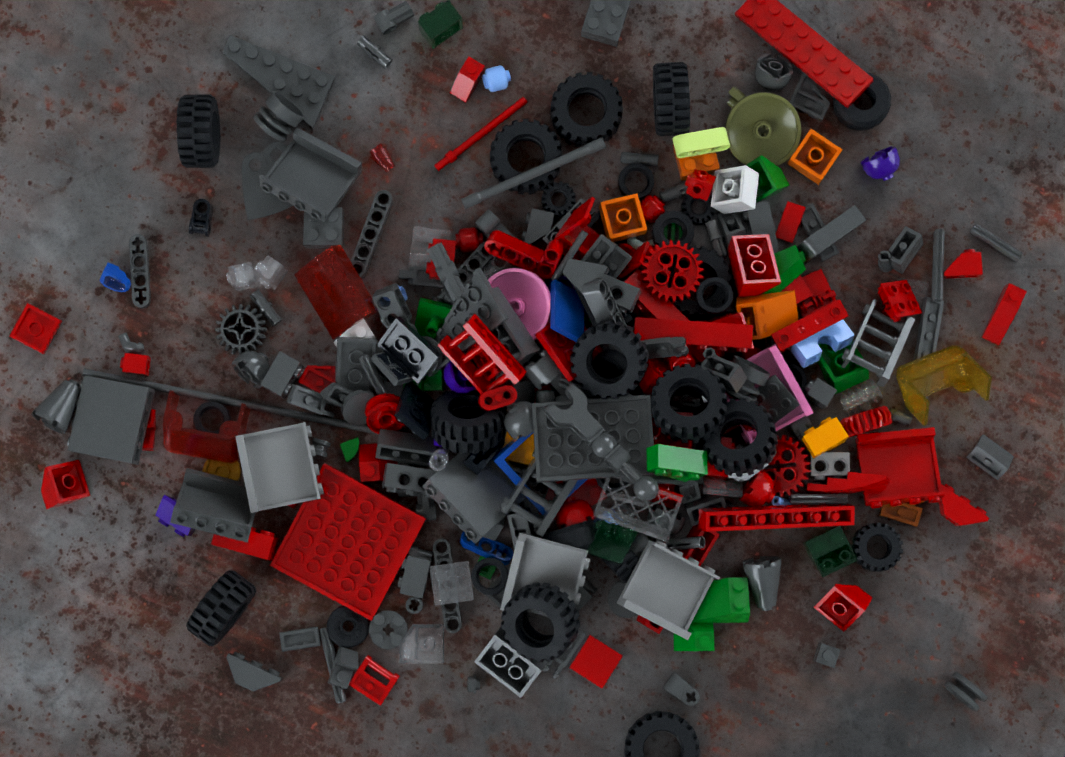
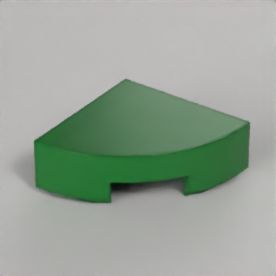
M358 437L340 444L346 462L352 460L358 452Z

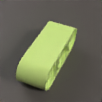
M725 127L680 134L672 138L677 158L720 152L730 148Z

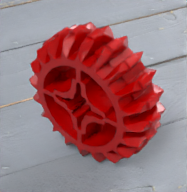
M882 406L846 417L840 423L848 436L853 437L890 425L893 421L888 407Z

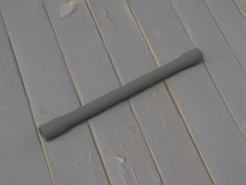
M600 137L576 150L480 192L468 195L461 199L464 208L468 209L508 189L588 154L606 148L605 142Z

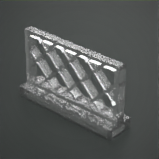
M614 477L619 479L622 487L612 492L608 485L610 478H606L593 516L668 542L682 497L659 489L657 494L658 501L650 505L645 501L647 506L636 511L631 500L637 498V496L630 498L626 487L633 483L628 482L629 484L624 486L621 477ZM608 488L610 493L605 495L606 489ZM624 489L628 500L617 504L613 493ZM659 494L665 495L666 497L661 499ZM611 495L615 506L609 509L602 507L603 498ZM669 497L676 499L675 508L667 511L663 500ZM630 502L634 512L629 515L622 514L619 506ZM661 502L665 513L655 517L650 507ZM617 507L619 512L613 511L612 509ZM648 508L653 519L646 522L641 521L638 512ZM673 511L672 517L670 518L669 513ZM636 514V516H637L638 519L633 518V517H630V516ZM667 515L670 521L668 529L659 527L656 519Z

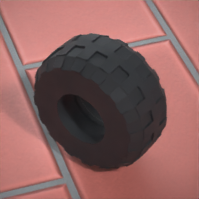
M872 73L867 74L873 78V82L863 92L871 99V109L860 110L853 103L846 108L833 98L835 115L841 123L850 129L858 131L872 129L885 119L890 110L891 93L889 88L880 77Z
M592 520L549 532L542 537V539L584 550L598 547L601 541L597 525Z

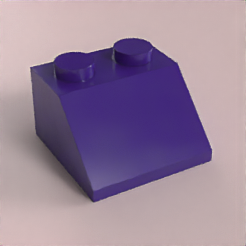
M164 495L155 515L160 518L158 522L166 527L169 525L176 528L174 532L182 537H185V535L192 536L195 529L170 523L177 500L171 496Z

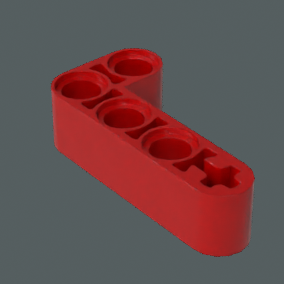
M499 230L492 231L484 245L485 250L489 254L517 267L531 271L545 279L552 277L565 250V246L560 240H551L545 251Z

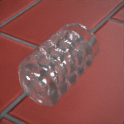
M870 379L868 385L862 383L861 388L856 386L854 392L848 390L847 395L842 393L841 399H839L845 414L849 417L850 410L857 414V407L863 411L864 403L871 407V400L877 404V397L883 400V396L878 385Z

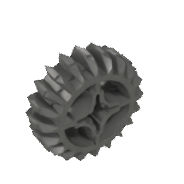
M239 304V310H237L235 305H232V312L226 308L225 312L227 315H219L223 321H216V324L221 326L215 328L216 332H221V334L216 336V339H223L219 345H226L224 350L227 352L232 348L231 354L233 355L236 354L237 350L239 355L244 350L250 351L249 348L251 347L254 351H257L255 344L257 343L262 346L263 343L259 339H266V336L261 334V332L267 331V328L261 327L266 324L265 320H260L263 315L261 313L256 315L258 311L256 308L250 312V305H247L245 310L243 304ZM244 315L253 318L256 327L246 325ZM238 316L236 323L227 327L229 321ZM242 324L245 331L240 336V333L235 330ZM226 333L236 334L238 345L231 343ZM255 333L252 340L244 344L246 336Z

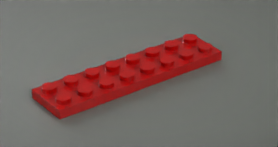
M747 0L735 12V16L846 108L873 82V78L778 0Z

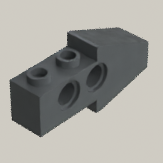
M568 259L562 273L582 295L584 283L604 279L612 295L616 291L622 292V297L615 300L620 312L623 314L633 312L641 294L639 288L607 275L609 269L605 265Z

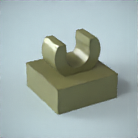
M733 87L728 92L732 98L727 104L733 108L746 95L737 87Z

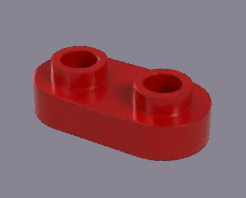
M510 385L485 391L479 396V406L483 410L490 411L510 405L516 401L517 391ZM504 392L509 393L508 399L503 397ZM487 397L491 399L489 405L485 403Z

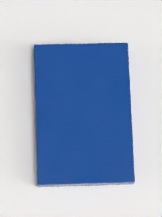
M553 280L551 282L550 329L577 342L584 333V306L574 289L557 280Z

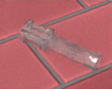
M439 446L429 460L431 469L442 471L449 461V452L451 450H446Z

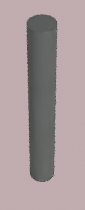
M581 230L552 275V280L558 281L568 259H573L587 237V232Z

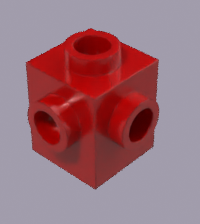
M694 169L692 175L688 174L685 185L688 186L686 194L693 198L707 201L716 176L710 175L704 170Z

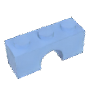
M841 320L792 345L791 352L800 365L805 368L820 360L822 350L819 344H828L834 352H837L851 345L854 333L845 321Z

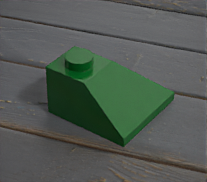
M762 155L746 165L759 173L756 203L762 202L790 186L781 168Z
M691 623L687 630L692 633L689 640L673 633L674 651H715L713 623Z

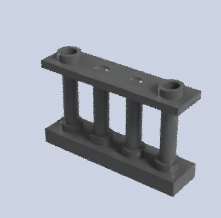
M873 299L870 305H865L861 313L864 317L850 348H846L841 359L844 362L841 367L845 369L851 361L877 374L876 376L879 378L876 385L883 388L890 379L915 319L908 316L904 322H893L889 316L874 309L877 300ZM870 316L896 328V331L899 332L898 335L892 337L868 325L867 322ZM863 331L889 343V346L892 347L891 351L886 352L860 339ZM858 346L882 358L885 362L884 367H879L855 355L856 347Z
M534 450L532 453L534 458L510 496H506L500 506H502L501 511L506 514L510 509L533 523L535 527L533 531L543 537L578 480L564 481L563 484L541 482L554 490L556 495L552 501L544 499L525 487L524 485L530 476L537 480ZM519 493L544 507L545 513L542 518L540 516L536 517L514 503Z

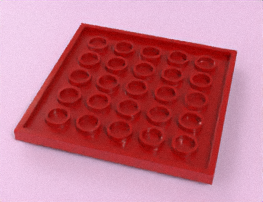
M324 463L319 471L320 475H317V482L322 483L324 494L320 495L321 499L302 503L270 566L372 621L427 518Z

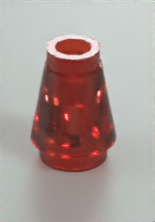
M380 143L369 151L371 154L370 158L385 172L395 167L386 146L383 147Z

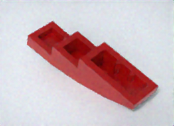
M848 472L847 479L828 477L827 485L808 483L807 491L810 494H852L889 484L890 479L887 475Z

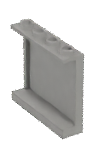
M306 422L235 436L251 513L321 499L320 495L324 494L322 483L317 482L316 476L320 475L318 463L314 464L313 456H316L314 444L310 445L309 437H312L310 425L306 426Z
M519 533L500 610L504 611L507 602L524 586L537 582L540 585L549 583L550 587H559V591L562 593L566 592L569 595L570 601L573 600L575 604L579 605L581 593H578L579 587L583 588L586 576L582 575L583 570H588L590 558H587L588 550ZM536 609L527 610V612L548 617L542 611Z
M649 540L617 604L689 640L692 633L687 630L714 578L719 580L720 577L714 574L716 570L706 565L704 568L698 566L699 561L691 557L688 560L683 558L684 553L674 548L672 551L666 549L667 544L656 540V542Z

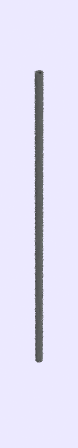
M85 368L83 370V376L144 386L156 391L379 435L372 432L365 424L355 426L345 420Z

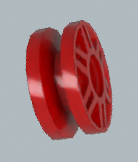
M384 393L376 395L366 403V422L372 432L379 434L380 428L393 431L402 429L405 424L399 422L394 416L400 400L399 396Z

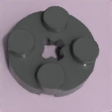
M391 610L382 611L375 615L369 625V635L372 642L382 649H394L400 646L408 634V625L405 619L398 612ZM387 624L394 628V632H391L390 636L386 635V632L383 631Z

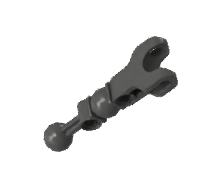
M574 384L566 387V396L572 403L571 408L561 410L554 404H548L544 407L545 415L556 427L572 429L589 447L592 445L595 455L604 458V462L615 473L621 471L634 484L633 489L637 498L649 501L657 496L659 487L656 480L650 476H642L629 463L632 460L629 453L620 445L617 446L616 440L612 435L604 433L605 429L587 411L586 395Z

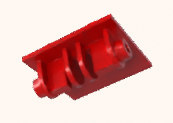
M822 269L802 277L813 294L812 297L797 305L802 318L837 301L835 298L836 293L834 290H831Z
M907 279L880 284L878 294L883 301V305L888 304L885 309L888 310L890 320L898 322L901 320L900 317L922 314L919 303Z

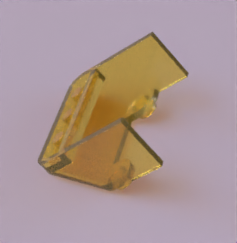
M950 346L901 365L897 368L896 374L907 409L924 426L928 422L929 401L926 398L928 395L953 386L962 393L975 390L985 401L989 400L992 376L959 346Z

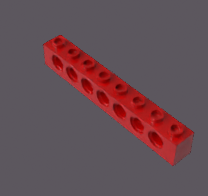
M848 503L846 505H775L699 509V529L705 532L854 525L855 506Z

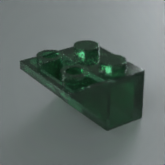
M836 526L803 542L811 561L822 578L858 561L841 526Z

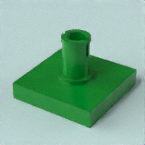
M420 298L415 321L418 334L435 339L439 328H442L445 323L444 320L453 305Z

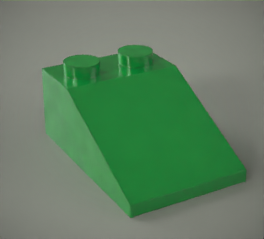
M819 344L822 354L817 363L827 383L837 390L835 394L869 379V370L851 361L845 369L841 367L844 362L841 359L846 348L849 349L851 345L834 352L828 344ZM856 348L854 354L863 358Z
M748 577L714 580L692 623H748L750 616Z

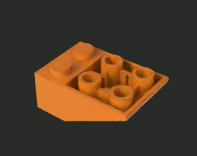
M795 290L760 294L758 296L737 297V312H743L747 325H754L753 340L769 337L771 334L799 320Z

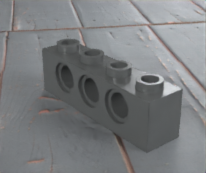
M387 463L385 464L382 488H387L386 492L398 493V490L406 491L405 495L417 496V493L425 494V498L433 499L426 493L424 488L419 487L418 480L419 478H424L427 481L438 471ZM400 475H404L408 478L407 485H401L399 483Z

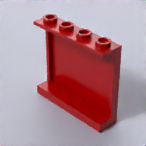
M935 427L857 435L855 441L860 473L887 475L890 479L889 484L863 491L865 506L880 508L886 504L895 507L907 502L910 505L920 504L921 501L929 500V503L941 501L940 499L945 496V491L942 492V488H940L941 480L934 442L936 435Z

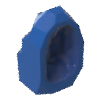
M108 262L101 275L100 282L104 287L113 291H128L131 287V280L126 277L125 272L119 269V266Z

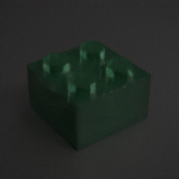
M449 0L438 3L432 12L424 13L418 21L419 31L432 49L463 29L462 17Z

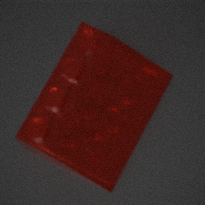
M341 245L331 246L294 274L333 340L358 322L378 312V309L373 306L370 293Z

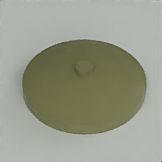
M768 92L753 93L739 100L730 110L725 123L730 143L729 150L736 159L745 165L762 155L778 166L793 155L801 138V122L795 108L785 98Z

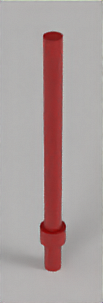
M522 97L456 149L447 152L445 157L434 165L437 171H440L447 164H452L456 161L460 154L528 103L527 100Z

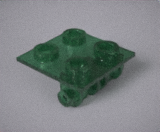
M604 520L597 521L595 528L598 531L594 541L587 549L588 554L621 564L638 532L631 530V528L615 525L614 523H607Z

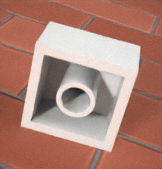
M746 165L715 171L714 176H716L713 184L711 199L712 208L723 214L755 209L758 172Z

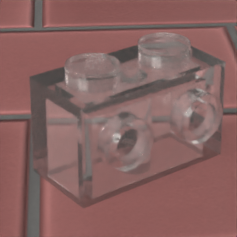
M267 255L264 261H259L256 265V272L254 274L258 277L256 281L268 290L270 287L275 290L288 271L282 264Z

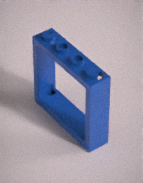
M534 432L526 437H523V435L517 436L519 439L511 440L492 458L515 486L521 478L504 459ZM588 479L578 480L568 497ZM526 497L542 515L545 513L544 507Z

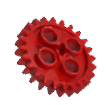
M672 240L669 241V245L662 241L661 248L655 244V251L649 249L648 253L650 256L645 255L644 259L648 263H642L641 265L643 268H646V270L641 271L642 275H646L642 282L649 283L646 289L652 288L651 295L657 293L658 300L663 296L665 302L671 298L672 302L675 303L678 297L682 302L683 295L689 299L691 297L690 292L696 293L694 286L699 287L700 282L697 280L704 278V276L699 274L704 271V268L699 267L703 261L696 260L699 253L693 255L694 248L688 250V243H685L682 247L680 246V240H678L676 245H673ZM674 255H677L674 268L675 274L672 277L671 288H668L667 285L671 273L668 270L672 267ZM667 256L670 263L663 264L660 261V257ZM679 261H687L689 267L681 268ZM662 274L665 276L666 281L660 283L656 280V276ZM682 279L685 286L678 287L675 284V280Z
M777 435V454L769 465L779 464L780 462V464L796 463V466L762 470L766 473L769 471L774 472L773 493L777 496L779 492L780 496L784 497L785 491L790 496L792 489L798 492V485L805 486L802 480L809 479L805 473L811 472L810 469L806 468L811 462L805 460L810 455L803 454L806 448H799L800 441L793 444V437H790L787 441L786 435H783L781 440ZM786 450L792 452V459L790 461L784 458ZM789 469L794 472L792 480L786 477V472Z

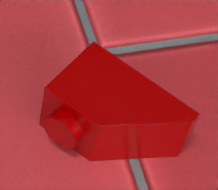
M468 56L457 75L450 94L466 103L485 72V65Z
M975 249L964 250V253L958 255L944 271L943 279L976 278L983 275L981 252H975Z

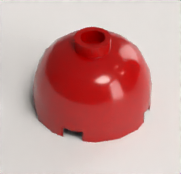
M761 470L753 476L754 478L750 482L746 483L739 496V501L749 507H760L765 502L769 504L775 496L773 493L774 481L768 473Z
M575 497L566 499L565 504L561 506L556 514L558 529H562V525L568 527L588 521L590 516L592 520L596 519L591 505L582 499L575 500Z

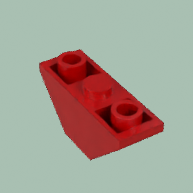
M941 484L940 488H942V492L945 491V496L938 503L940 514L955 526L986 522L990 519L986 516L987 512L978 506L976 508L973 507L968 498L963 495L959 497L954 493L955 490L951 486Z

